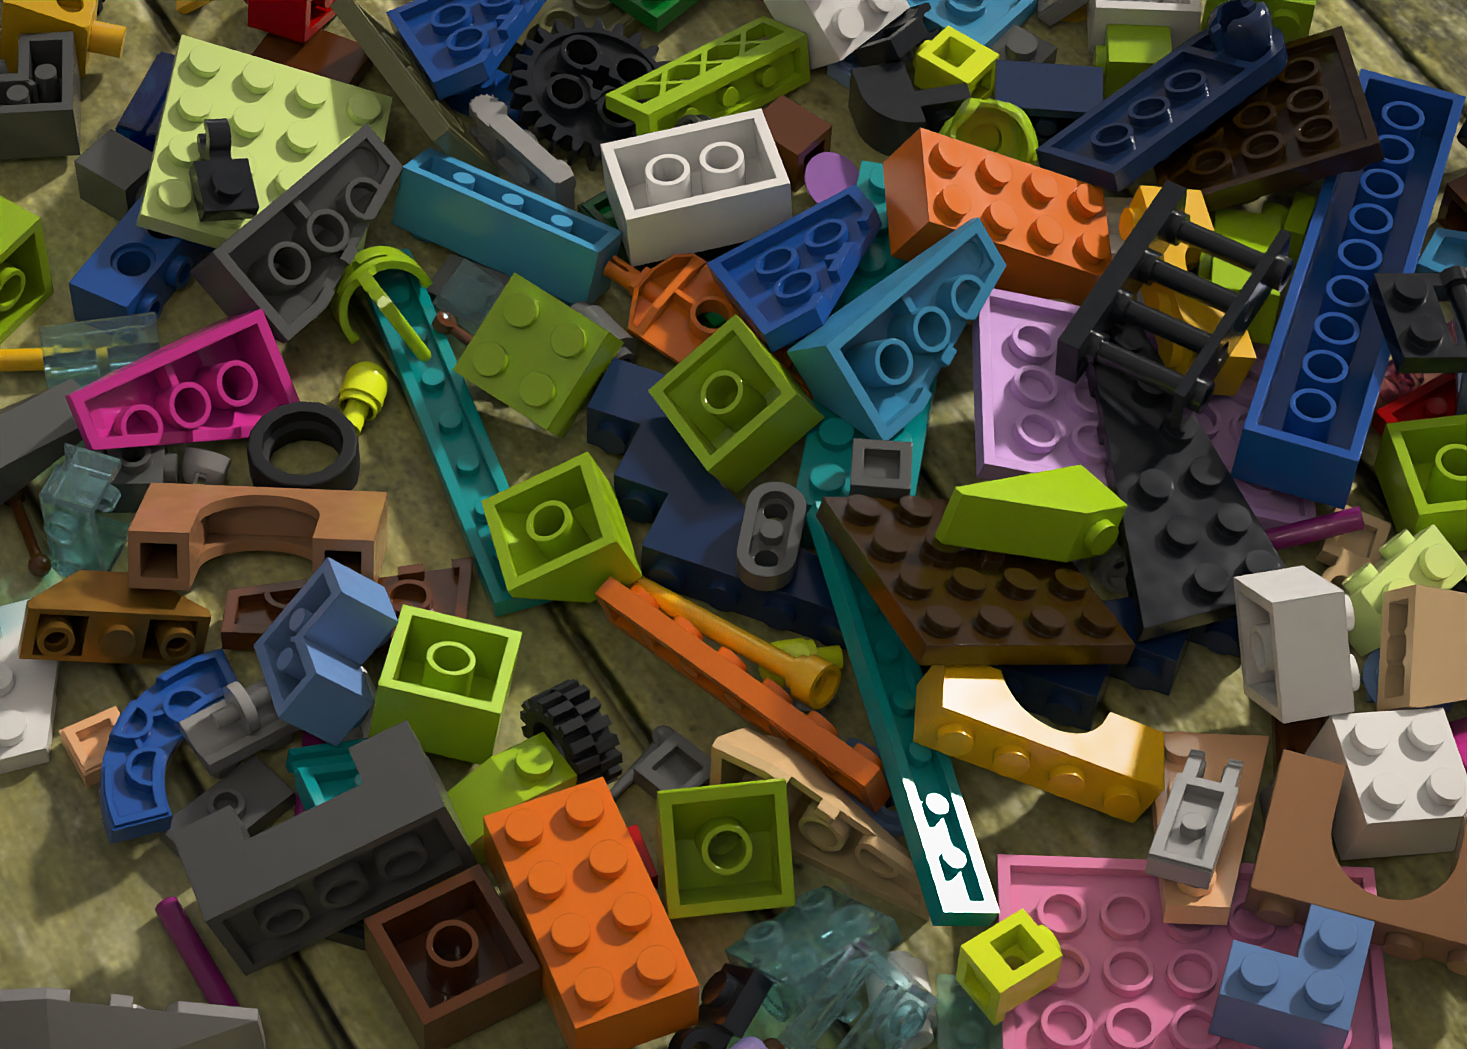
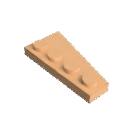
M1162 731L1164 732L1165 790L1151 804L1154 837L1177 772H1183L1191 749L1205 752L1206 768L1203 779L1219 783L1223 769L1230 758L1244 762L1236 808L1209 889L1206 890L1158 877L1163 923L1227 926L1270 736Z

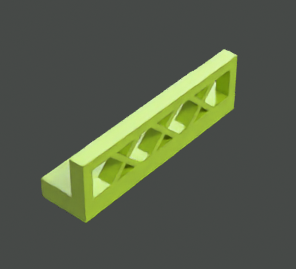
M763 15L605 94L606 107L608 110L635 122L637 136L674 128L682 117L689 114L694 116L704 114L716 119L756 110L777 99L780 95H785L811 81L807 34ZM762 37H767V38H769V40H758V39H760V38H762ZM640 99H651L643 104L637 102Z

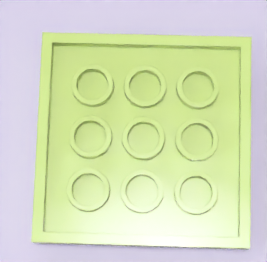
M181 35L174 58L136 226L212 248H218L251 220L238 219L200 222L189 170L193 161H202L197 145V135L206 133L203 124L205 119L227 118L231 131V158H248L259 203L258 214L366 123L384 143L393 97ZM367 229L356 248L358 249L357 253L364 250Z

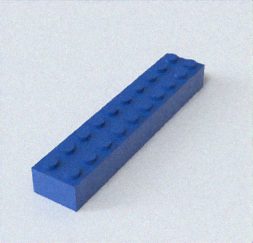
M1365 69L1360 70L1359 79L1385 160L1369 164L1359 171L1339 173L1326 177L1244 423L1231 471L1232 478L1343 510L1351 490L1390 357V351L1370 298L1368 287L1374 273L1415 272L1466 96Z

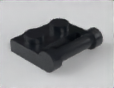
M1456 265L1448 267L1440 273H1374L1368 287V292L1397 374L1467 373V268ZM1439 302L1451 303L1466 344H1454Z

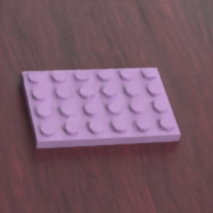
M993 288L977 318L971 320L976 478L992 481L1081 464L1108 487L1105 476L1108 462L1104 445H1099L1096 429L1099 423L1096 400L1090 397L1086 371H1084L1076 384L1055 375L1058 338L1080 306ZM1144 330L1158 353L1155 335ZM1252 342L1257 359L1235 396L1212 395L1202 414L1199 415L1193 412L1230 474L1244 423L1270 347L1268 344ZM1233 478L1264 530L1316 517L1315 501Z

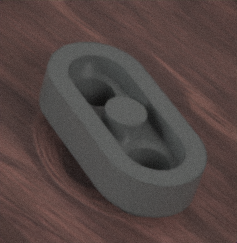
M783 482L764 483L753 489L747 498L737 546L736 571L741 581L753 589L760 591L778 590L789 584L795 575L805 525L806 501L802 493L792 485ZM769 518H779V519H781V520H783V521H780V522H779V521H777V520L769 519ZM766 564L771 565L772 567H763L760 565Z

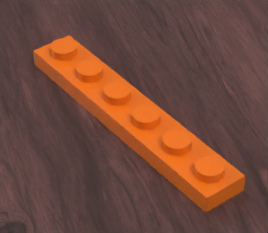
M610 576L595 592L611 624L765 735H772L785 741L791 749L805 756L836 786L876 814L892 796L882 772L884 770L882 761L874 752L860 743H857L853 748L838 738V731L825 717L813 710L807 715L792 705V698L780 685L769 678H765L762 683L747 673V666L736 654L723 646L717 651L703 642L704 637L701 632L684 617L677 615L672 620L659 611L660 605L645 589L636 584L628 589Z

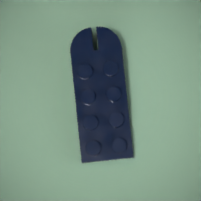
M1229 0L1216 6L1210 12L1207 29L1188 39L1038 147L1036 153L1040 168L1103 187L1110 191L1119 192L1130 187L1138 177L1157 163L1168 159L1176 149L1195 135L1206 131L1210 124L1232 108L1241 105L1248 96L1276 77L1285 68L1288 62V54L1284 35L1273 26L1271 12L1267 4L1263 1L1256 3L1252 0Z

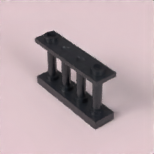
M1166 180L1058 338L1055 375L1076 384L1088 365L1096 367L1101 363L1173 396L1170 427L1181 432L1193 412L1200 415L1206 409L1214 392V379L1271 291L1274 289L1280 292L1285 287L1292 273L1294 260L1288 257L1292 233L1283 229L1279 231L1267 251L1262 253L1191 222L1190 215L1185 213L1187 188ZM1181 242L1252 274L1238 294L1165 262L1163 254L1170 244L1178 246ZM1155 282L1225 313L1214 332L1210 334L1138 302L1137 293L1143 284L1151 286ZM1128 322L1199 355L1186 375H1183L1109 342L1111 329L1116 324L1124 326Z

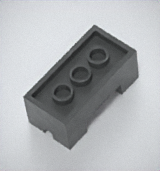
M407 720L348 748L363 784L250 838L245 825L231 805H228L171 833L206 924L245 976L478 864L445 787L430 759L425 755L418 738Z

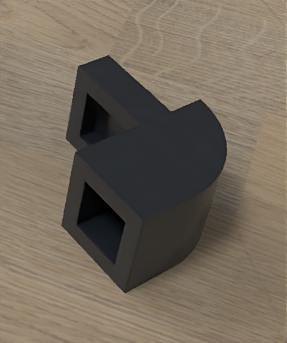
M903 61L851 69L848 108L855 127L867 145L886 156H891L920 127L939 133L944 123L955 115L961 104L967 98H972L966 83L914 91Z

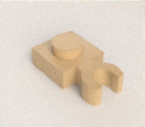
M1346 505L1344 510L1350 509V508H1353V507H1350V506ZM1332 507L1329 514L1342 511L1343 509ZM1361 511L1365 529L1320 540L1315 560L1330 566L1322 573L1321 577L1339 586L1345 592L1346 589L1343 587L1342 582L1366 563L1371 562L1372 565H1375L1381 559L1382 555L1378 550L1386 543L1391 523Z

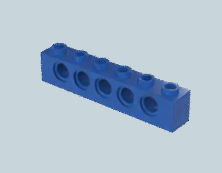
M143 194L69 282L75 320L130 344L135 342L146 327H151L157 322L165 303L177 289L184 288L189 282L192 275L189 271L198 264L207 252L210 253L216 249L136 226Z

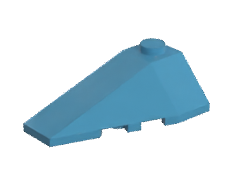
M979 217L972 218L829 316L823 326L808 333L790 348L787 354L816 401L870 439L888 441L924 410L932 396V393L928 390L941 367L950 365L957 352L953 348L967 322L977 318L1007 265Z

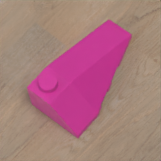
M262 308L231 315L212 323L65 396L88 451L249 438L250 431L263 415L278 406L300 401Z

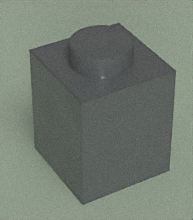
M110 129L74 161L80 198L116 220L121 221L144 193L153 153Z

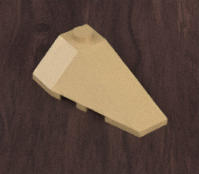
M747 727L716 738L711 746L709 785L785 778L792 856L922 919L930 920L910 852L805 756L791 749L782 739L772 735L764 736Z

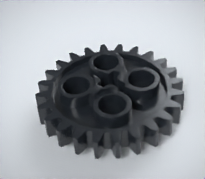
M575 16L571 29H568L558 19L554 21L551 33L541 27L538 28L534 40L525 39L520 54H516L510 72L512 74L507 86V90L513 92L509 106L511 109L521 110L517 121L518 126L534 125L532 133L537 140L547 139L550 142L548 152L551 155L556 154L562 149L567 152L568 165L572 166L578 157L586 158L589 171H594L598 160H602L600 144L637 136L635 122L607 109L605 94L671 61L656 62L655 59L659 47L655 45L643 49L639 46L643 34L638 32L628 39L623 36V24L621 23L615 25L612 31L604 29L602 19L597 17L593 27L586 28L582 19L579 16ZM640 99L637 102L643 104L651 99Z

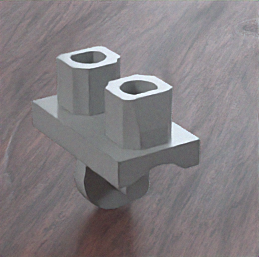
M265 678L245 689L237 681L223 687L225 699L179 722L180 733L210 776L213 775L219 780L236 769L243 759L262 749L274 752L292 743L293 733L301 730L278 718Z

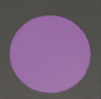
M823 152L815 155L808 162L805 169V184L809 194L818 204L854 184L857 186L859 171L845 156L834 152Z

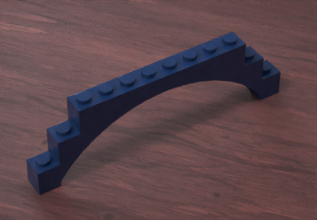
M613 358L587 406V443L598 446L608 453L624 455L614 474V490L622 514L634 521L652 524L642 544V575L674 593L708 603L719 611H732L764 622L773 629L780 631L788 630L818 640L825 646L840 645L841 649L847 650L818 556L800 547L793 579L789 584L778 590L760 591L747 586L741 581L736 571V553L745 506L727 491L716 477L705 469L648 392L666 374ZM766 564L760 565L763 567H772L771 565ZM1124 597L1103 601V603L1117 617L1119 624L1136 644L1127 664L988 666L1001 670L1008 689L1024 710L1046 717L1057 725L1073 726L1090 732L1112 677L1128 682L1135 688L1152 690L1169 696L1190 642L1207 647L1218 654H1229L1241 658L1237 616L1137 642L1134 623L1137 619L1134 598ZM920 665L923 676L932 665Z

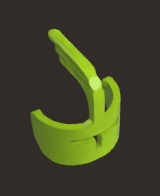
M374 246L356 253L351 264L345 268L333 290L335 293L329 302L331 313L340 329L352 345L360 339L359 334L356 331H352L349 325L347 311L353 292L361 285L421 362L429 361L431 358L430 350L383 291L373 275L386 269L404 270L415 275L419 279L420 285L425 289L433 284L431 279L412 257L397 248Z

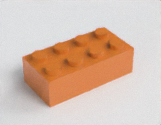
M921 127L883 162L890 253L892 257L909 262L970 219L979 217L1007 265L994 286L995 289L1043 299H1064L1078 306L1082 305L1112 261L1103 188Z
M604 777L483 816L485 858L512 919L541 966V987L568 1049H629L698 1024L699 982Z

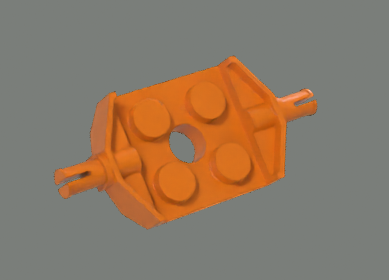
M694 253L674 254L652 269L646 266L641 272L620 259L619 256L614 255L604 268L603 276L610 278L627 289L629 295L632 296L627 333L633 338L634 336L676 364H679L719 329L702 326L697 320V316L702 313L716 312L723 316L726 322L736 314L760 339L714 281L707 265L708 262ZM790 346L782 347L773 352L772 354L791 373L810 399L813 400L814 396L803 378L792 371L793 362L788 359L789 355L787 354Z

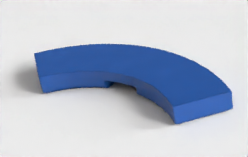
M222 648L195 656L163 672L156 677V683L143 692L137 700L130 701L118 717L109 735V741L102 761L99 783L100 810L110 844L171 828L172 813L167 802L164 776L173 753L185 739L180 733L179 722L225 699L223 687L235 681L238 682Z

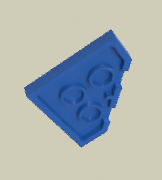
M414 0L386 13L392 30L437 98L441 100L449 96L465 94L473 86L489 80L546 0Z
M854 184L708 262L707 265L714 281L771 353L782 347L795 345L808 333L824 325L881 228L882 222L875 206Z

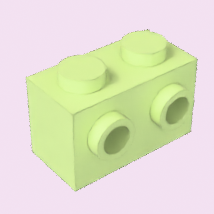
M1434 524L1414 535H1411L1407 529L1402 530L1380 547L1378 551L1383 557L1375 565H1372L1371 562L1366 563L1342 582L1343 587L1346 589L1344 594L1349 596L1355 616L1354 629L1348 631V640L1361 657L1380 648L1383 592L1415 584L1451 590L1467 575V565Z

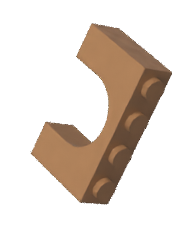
M151 482L128 529L129 588L190 591L200 566L206 561L221 555L244 551H275L301 556L312 561V575L329 557L378 583L387 550L388 492Z
M1284 749L1275 774L1243 909L1255 912L1260 920L1268 924L1282 927L1292 926L1294 923L1305 925L1311 904L1371 920L1375 924L1370 943L1383 946V951L1387 954L1404 960H1418L1421 957L1446 963V967L1452 972L1467 976V809L1460 823L1450 874L1446 882L1433 892L1422 897L1408 900L1382 898L1362 889L1345 874L1336 859L1332 847V824L1346 765Z

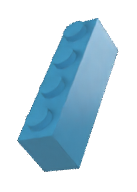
M430 147L403 166L391 224L410 232L414 238L420 241L436 243L458 253L460 257L483 264L510 277L515 272L568 306H572L580 301H587L592 304L610 288L611 279L603 276V271L608 261H611L614 255H618L623 232Z

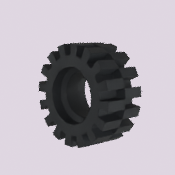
M568 679L522 703L521 706L524 710L520 711V719L526 724L521 727L523 736L529 739L544 732L577 774L576 785L600 777H604L607 785L619 779L618 776L622 774L623 770L619 764L623 762L622 753L615 748V746L620 744L617 734L610 732L608 726L612 723L608 715L602 716L599 711L601 703L596 697L590 699V689L584 684L579 686L578 680L572 679L569 681Z

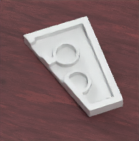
M30 599L0 606V774L46 763L50 759L57 705L56 687L59 667L62 666V661L19 659L17 652L26 603Z

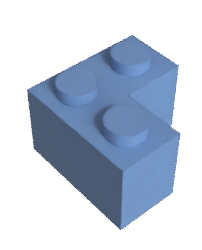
M327 557L253 646L279 719L336 747L352 728L358 727L364 721L369 709L375 702L361 666L376 648H380L388 641L393 628L399 622L385 587Z
M1311 904L1295 957L1233 939L1208 1033L1262 1049H1343L1350 1030L1375 922Z

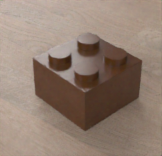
M480 864L364 919L366 955L420 1049H444L540 1001L541 966Z

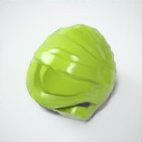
M967 98L958 108L955 115L944 123L939 134L1031 165H1035L1037 161L1036 149L1039 146L1032 123L1021 108L1009 102L990 98L987 100Z

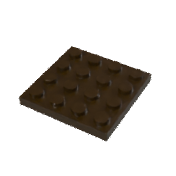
M1342 26L1285 43L1288 62L1276 77L1248 96L1241 105L1232 108L1210 124L1206 131L1195 135L1176 149L1168 159L1153 166L1158 187H1162L1166 180H1169L1187 189L1201 190L1209 213L1236 204L1252 203L1262 196L1289 188H1302L1316 180L1339 173L1359 171L1369 164L1385 160Z
M855 494L850 497H823L816 514L817 519L919 665L1128 663L1136 644L1072 561L1060 562L942 544L935 538V534L950 499H922L911 495L903 496L902 498H871L861 494Z

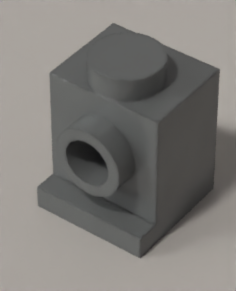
M167 445L92 451L89 477L96 513H136L151 482L179 484L178 454H168Z

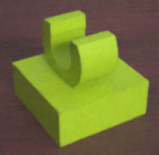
M1296 192L1290 211L1275 202H1265L1261 211L1262 214L1281 216V229L1292 233L1288 257L1294 260L1292 271H1295L1318 199L1317 196Z

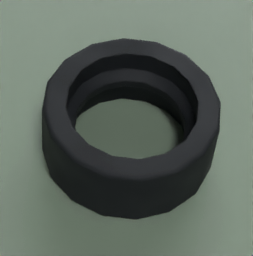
M305 401L281 405L263 415L250 431L247 455L250 477L254 487L352 491L358 483L360 471L358 437L353 423L335 408L319 402ZM302 440L322 442L333 447L339 454L333 464L322 471L306 475L288 474L275 468L269 461L275 451L289 443Z

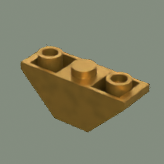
M79 570L27 601L17 651L19 659L176 666L183 661L204 653L211 614L208 609L173 590L129 588L128 572Z

